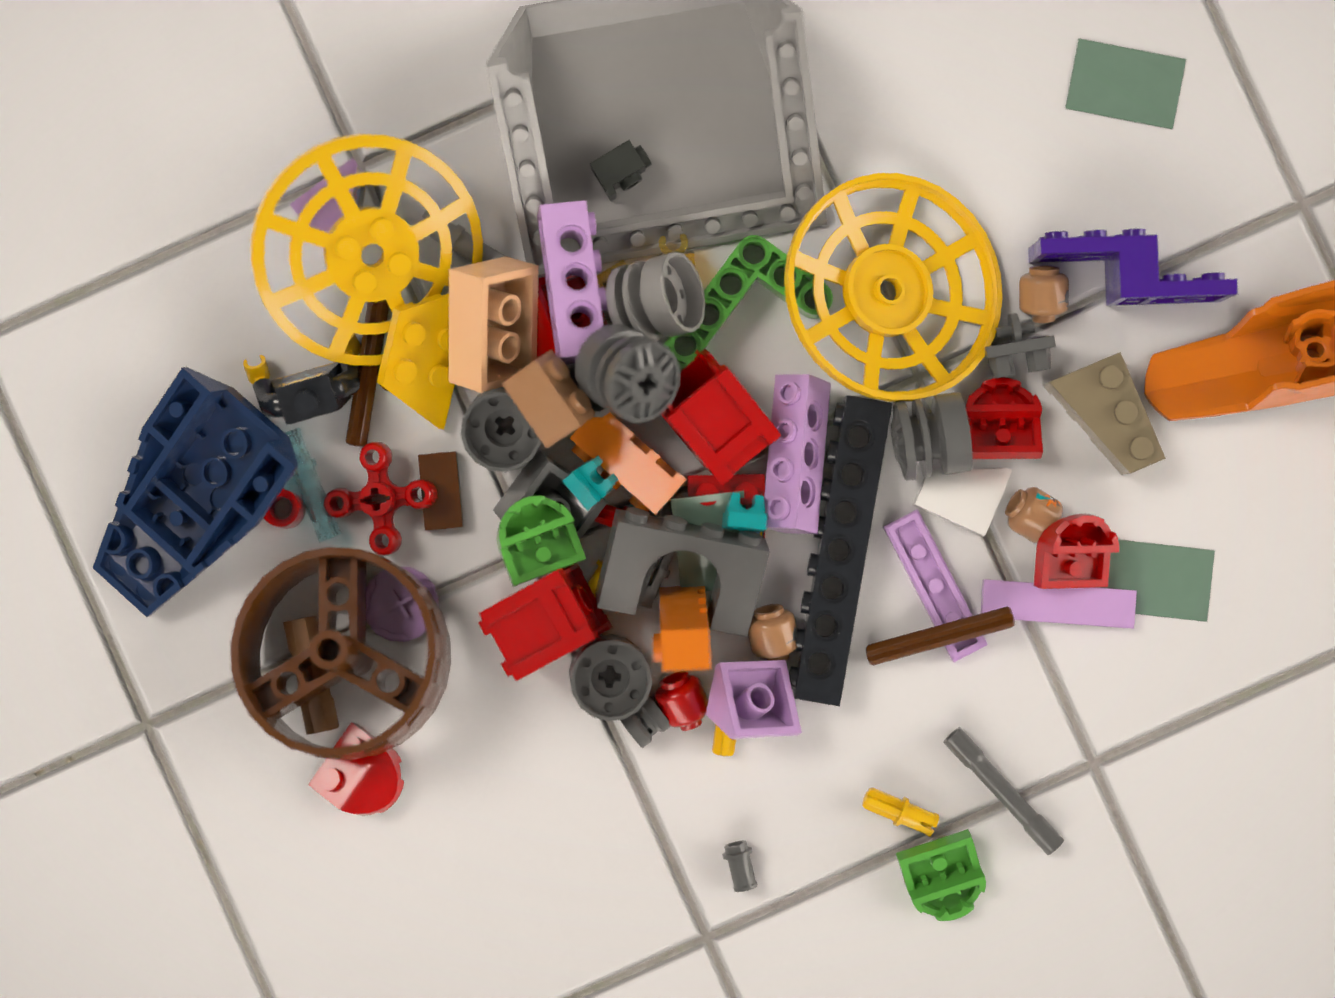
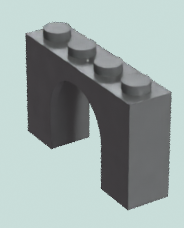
M629 507L626 511L616 509L595 592L597 608L635 615L644 578L650 566L657 559L668 553L691 551L707 558L716 568V579L707 609L710 630L747 637L770 554L765 538H762L757 532L740 530L739 533L725 531L722 526L710 522L702 523V526L690 524L684 518L675 515H666L664 518L650 516L647 511L635 507Z

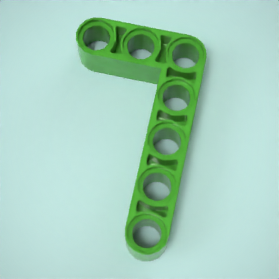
M759 235L745 237L738 244L704 290L705 306H711L718 311V321L713 325L701 324L700 328L691 333L669 337L664 344L676 356L680 371L690 364L697 355L695 352L689 356L679 355L674 348L676 340L680 337L688 336L695 341L696 350L699 352L703 351L756 281L786 302L785 287L778 285L773 277L777 269L785 268L787 255ZM750 245H756L763 250L764 259L760 263L751 264L744 259L743 250ZM795 267L794 288L799 313L807 318L817 319L819 318L817 310L809 308L804 301V295L813 290V275ZM726 276H735L741 282V290L736 294L728 295L721 290L720 281ZM824 283V297L827 309L829 310L833 302V294L827 284Z

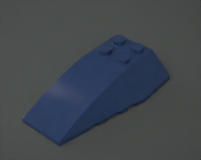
M188 367L181 368L142 427L138 438L141 443L137 455L131 458L127 472L130 474L124 491L119 492L115 503L117 507L113 522L108 523L93 565V569L146 617L154 614L258 526L299 467L290 437L236 389Z

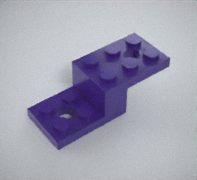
M1143 228L1122 230V234L1107 236V230L1084 231L1082 236L1068 237V231L1046 232L1045 237L1038 238L1039 240L1028 248L1029 263L1104 261L1106 306L1217 303L1238 295V279H1225V273L1222 272L1201 274V277L1193 278L1192 280H1186V274H1167L1162 276L1163 279H1159L1158 235H1146V229Z

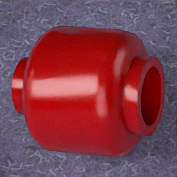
M679 671L667 675L659 683L660 686L655 692V700L657 706L669 720V726L680 727L682 731H689L699 727L702 724L701 719L706 716L709 701L702 681L695 675H689L687 671Z

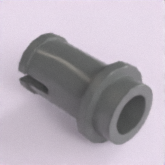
M744 840L725 845V852L722 855L724 860H728L734 892H744L756 888L758 884L755 880L750 854L753 852L752 847H748L747 842Z

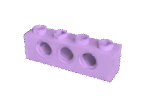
M586 200L539 205L537 213L555 354L566 365L575 364L580 347L590 334L603 326H607L603 325L601 312L607 310L606 292L604 287L598 288L596 273H601L602 271L599 249L593 250L591 236L596 235V219L594 212H588ZM565 238H572L579 243L580 249L576 252H568L562 248L560 241ZM572 275L579 276L584 280L586 287L581 290H573L568 287L565 279ZM575 313H583L588 316L591 325L586 328H578L571 322L570 316Z
M810 374L775 375L771 422L782 436L769 445L764 506L765 514H767L766 528L782 533L818 534L831 383Z

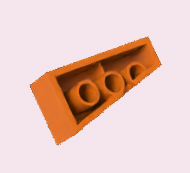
M705 586L660 587V633L653 635L654 662H662V671L711 669Z

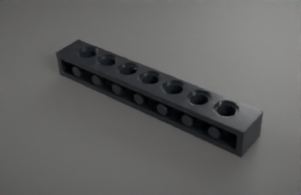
M847 395L844 397L843 403L836 404L833 425L839 426L837 441L830 440L826 463H832L833 465L830 479L823 478L821 500L826 501L824 516H819L818 534H813V538L820 539L817 554L810 553L807 576H813L811 591H804L801 601L800 613L806 614L804 629L797 628V649L795 651L800 652L798 666H791L789 671L794 699L840 707L893 405L890 402ZM852 427H862L867 432L868 442L864 447L856 448L850 444L848 432ZM847 464H854L861 470V480L855 486L847 485L842 480L841 472ZM842 501L851 503L855 509L853 520L847 524L839 522L835 517V508ZM835 539L844 540L849 548L848 555L841 561L833 560L828 553V546ZM831 576L837 577L842 584L840 595L833 599L825 597L821 590L823 581ZM824 614L831 615L836 623L835 630L828 636H821L815 630L817 618ZM822 652L828 656L829 666L822 673H813L808 667L809 658L814 653Z

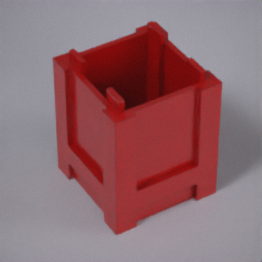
M705 348L701 352L696 350L695 354L697 356L694 357V360L680 371V385L675 398L660 415L696 459L723 486L734 476V473L782 435L729 368L724 364L720 366L712 354Z
M578 563L565 568H559L478 613L482 619L478 624L484 635L486 636L491 633L506 660L500 664L507 677L512 675L517 682L613 628L607 615L604 614L601 608H597L596 597Z

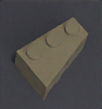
M1121 352L1042 385L1063 406L1071 419L1076 421L1086 432L1094 445L1121 475L1131 474L1166 459Z

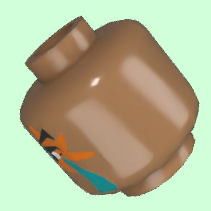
M1030 487L1026 490H1018L1011 497L1006 506L1005 514L1008 516V526L1014 532L1033 543H1038L1043 531L1055 521L1062 519L1063 506L1056 498L1038 487Z

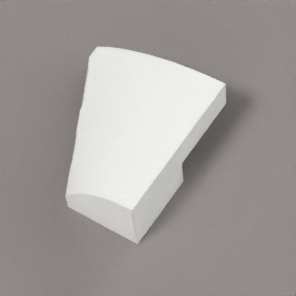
M974 468L968 472L948 475L943 470H932L931 477H924L912 505L981 536H985L1003 496L1012 470L1008 468Z

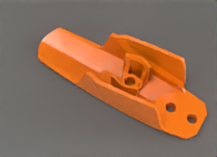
M1335 280L1273 297L1263 306L1250 310L1227 333L1153 354L1144 382V395L1148 402L1168 421H1178L1268 409L1335 396Z

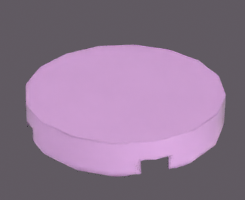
M400 566L412 573L430 591L437 605H439V597L431 580L424 573L412 567ZM383 570L369 581L366 587V620L377 635L389 641L406 642L420 637L426 632L419 607L409 590L393 574Z

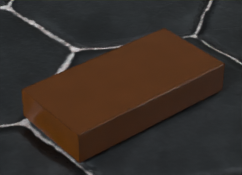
M457 452L418 455L420 479L431 481L436 486L438 492L436 502L430 508L423 509L425 531L464 527ZM421 488V495L423 500L425 497L424 490Z

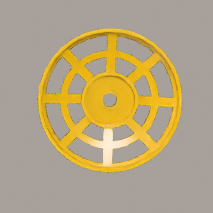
M358 133L336 137L315 145L296 157L278 174L266 191L255 215L251 233L250 261L254 283L262 303L275 323L294 342L309 352L333 362L354 366L381 365L383 354L352 355L344 353L353 333L377 335L389 331L391 320L378 323L358 322L365 301L377 302L386 300L393 313L394 307L405 304L400 292L408 286L413 277L433 282L430 290L420 302L425 298L441 294L444 286L449 287V269L452 262V243L447 224L464 213L467 214L473 240L472 264L482 262L483 256L480 219L473 199L461 179L445 162L427 149L408 140L385 134ZM358 148H386L396 151L390 174L362 172L345 177L341 176L331 155ZM411 156L425 162L440 173L452 186L459 198L439 209L425 191L406 180ZM317 163L328 185L319 190L308 201L299 214L297 221L274 214L273 212L278 201L290 184L306 169ZM363 185L386 186L380 207L365 206L358 208L349 189ZM402 191L416 199L430 216L410 227L396 214ZM335 197L343 216L333 224L329 232L309 226L318 210L328 200ZM268 229L291 237L289 264L294 284L272 293L268 283L265 267V239ZM435 231L438 232L441 248L439 267L419 262L418 241ZM303 242L324 248L323 257L326 270L307 279L305 278L302 264ZM370 244L379 245L382 251L380 259L374 264H366L361 258L363 249ZM336 284L341 291L350 296L343 316L340 317L325 308L315 297L314 293ZM303 299L305 304L319 318L337 328L329 348L317 344L301 333L286 318L280 307Z
M875 173L857 177L837 186L820 198L804 215L793 235L786 258L784 274L785 298L792 325L801 344L813 361L832 379L847 389L868 398L888 402H907L937 395L955 386L971 374L985 357V347L990 346L994 340L995 328L998 327L1003 298L1001 273L995 251L986 232L975 216L956 197L940 186L924 179L900 173ZM872 188H893L904 191L897 213L876 211L857 217L854 215L847 195ZM921 196L944 210L961 227L966 236L946 246L932 229L919 220L912 218L918 197ZM834 204L842 225L826 240L819 252L818 258L815 259L799 252L801 242L811 224L827 207ZM873 224L893 225L889 243L876 245L871 248L860 228ZM908 230L922 238L934 250L935 254L922 261L915 253L905 248L904 244ZM847 236L857 257L853 259L845 271L829 265L828 261L835 247ZM972 249L975 250L980 261L984 278V310L962 305V281L955 259ZM795 267L813 275V298L821 322L808 330L805 329L800 318L795 299ZM941 267L946 272L949 284V302L933 298V283L930 274ZM824 280L843 286V299L846 307L831 316L824 297ZM882 281H888L894 286L896 295L893 300H888L882 295L880 290ZM928 313L946 317L939 334L927 345L916 327L923 322ZM854 320L861 328L869 332L866 352L851 344L838 329ZM958 321L981 325L978 337L967 356L953 371L948 373L935 355L950 340L958 325ZM829 335L833 342L846 354L865 364L863 385L837 371L821 355L814 344ZM902 335L914 352L913 355L901 358H883L881 355L884 337ZM921 363L936 381L926 387L909 391H885L878 389L880 369H905Z

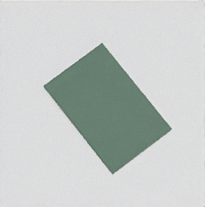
M1079 38L1065 109L1173 129L1186 59Z
M744 491L734 492L740 493V498H745ZM732 492L671 499L672 515L682 517L690 524L702 526V523L710 522L722 526L723 513H725L729 496ZM716 501L713 505L704 506L700 504L702 502ZM725 529V531H730V532H735V533H739V532H740V530ZM677 551L680 586H705V592L712 591L716 579V568L698 553Z
M1118 540L1119 552L1111 553L1108 587L1100 588L1136 590L1135 614L1207 622L1215 550Z

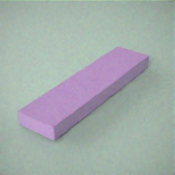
M918 509L883 526L933 625L938 626L973 616ZM979 636L944 647L952 662H956L988 644L983 636Z
M983 579L980 614L1008 606L1011 608L1015 620L1134 629L1137 591L1096 587L1040 589L1035 587L1034 583Z

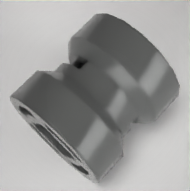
M649 695L638 712L626 719L620 720L642 749L652 742L654 734L658 731L664 732L670 728L669 720L662 713L651 695ZM641 717H642V718L644 719V721L647 723V725L649 726V728H647V727L645 726V724L642 722V720L640 719Z

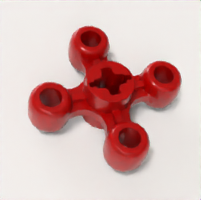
M371 442L362 447L359 455L360 463L368 473L367 484L358 492H352L347 488L331 490L324 499V508L334 518H345L358 510L370 515L374 524L373 531L369 536L370 548L378 555L388 556L398 551L402 544L401 534L393 523L395 512L404 505L420 510L430 508L436 502L438 492L436 486L427 479L414 480L404 487H399L392 483L388 476V467L392 462L393 456L391 449L382 442ZM374 451L379 453V461L377 463L373 460ZM419 488L424 490L425 497L423 500L418 498ZM379 494L390 496V500H386L383 503H376L371 498ZM339 497H341L344 502L342 509H340L337 504V500ZM384 534L389 539V544L387 547L382 542V537Z

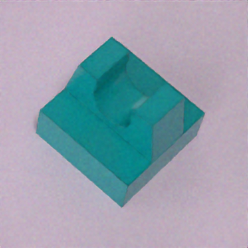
M599 456L589 461L587 460L563 480V483L587 511L611 492L613 486L618 481L614 473L607 479H603L598 473L597 467L603 463Z
M730 493L725 513H723L722 527L730 530L759 533L765 531L767 514H765L763 495H754L752 507L744 509L740 505V493Z

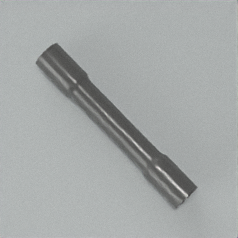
M960 727L944 740L943 743L965 767L973 771L1022 824L1025 832L1047 855H1050L1062 845L1064 839L1042 815L1036 813L987 760L982 750Z

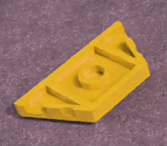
M449 293L427 297L419 303L410 302L394 307L377 378V383L438 429L443 430L455 384L449 382Z

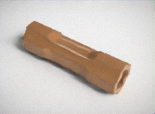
M316 615L283 622L288 649L292 654V658L309 648L313 637L319 633ZM314 663L307 668L313 680L326 674L325 669L316 666ZM330 688L301 705L306 735L340 727Z

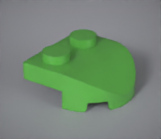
M530 496L514 503L503 515L497 530V546L513 587L587 559L573 525L574 519L564 505L545 498V496Z
M968 829L896 853L905 886L915 908L920 913L924 912L935 916L938 921H951L967 915L974 909V902L980 893L985 892V875L981 869L974 842Z

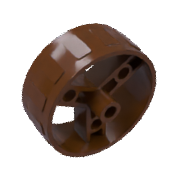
M326 547L305 551L277 565L260 579L246 597L235 620L230 644L231 672L238 696L250 717L269 736L288 748L327 759L352 760L378 755L401 745L419 731L437 709L447 687L451 667L450 635L444 615L430 591L412 573L391 560L375 553L354 548ZM366 565H372L393 574L409 590L419 607L427 631L428 659L424 676L366 643ZM319 572V633L313 637L309 648L261 676L260 650L265 628L274 609L289 590L306 577ZM347 586L349 598L344 604L338 605L336 594L339 589ZM338 614L348 615L350 636L336 631ZM374 661L377 662L378 666L373 671L370 680L360 677L371 669ZM314 663L322 669L329 670V672L313 680L307 668ZM396 672L399 676V685L394 691L388 692L385 687L386 677L390 673ZM295 674L298 677L299 686L294 693L289 694L286 683ZM344 679L404 712L397 722L380 735L360 744L340 748H327L311 743L294 732L281 719V717Z

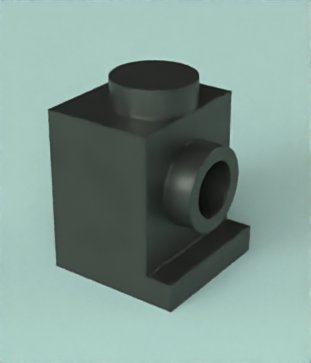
M630 140L590 163L592 172L610 201L617 198L615 190L619 187L626 191L643 180L641 174L646 172V168L652 165L642 146L639 145L634 148Z

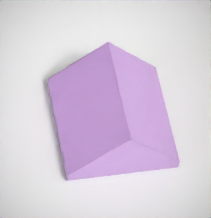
M786 660L719 662L715 666L706 715L731 739L795 736L802 733Z

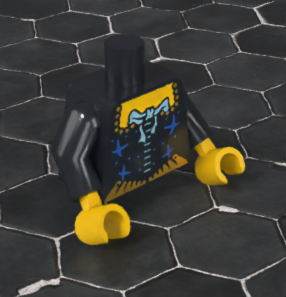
M355 333L352 334L344 353L352 355L360 353L361 344ZM259 355L261 363L257 366H249L247 359L243 361L248 381L253 384L262 413L268 417H283L286 425L340 410L352 398V395L357 393L360 387L359 366L333 362L270 381V371L266 358L263 355Z

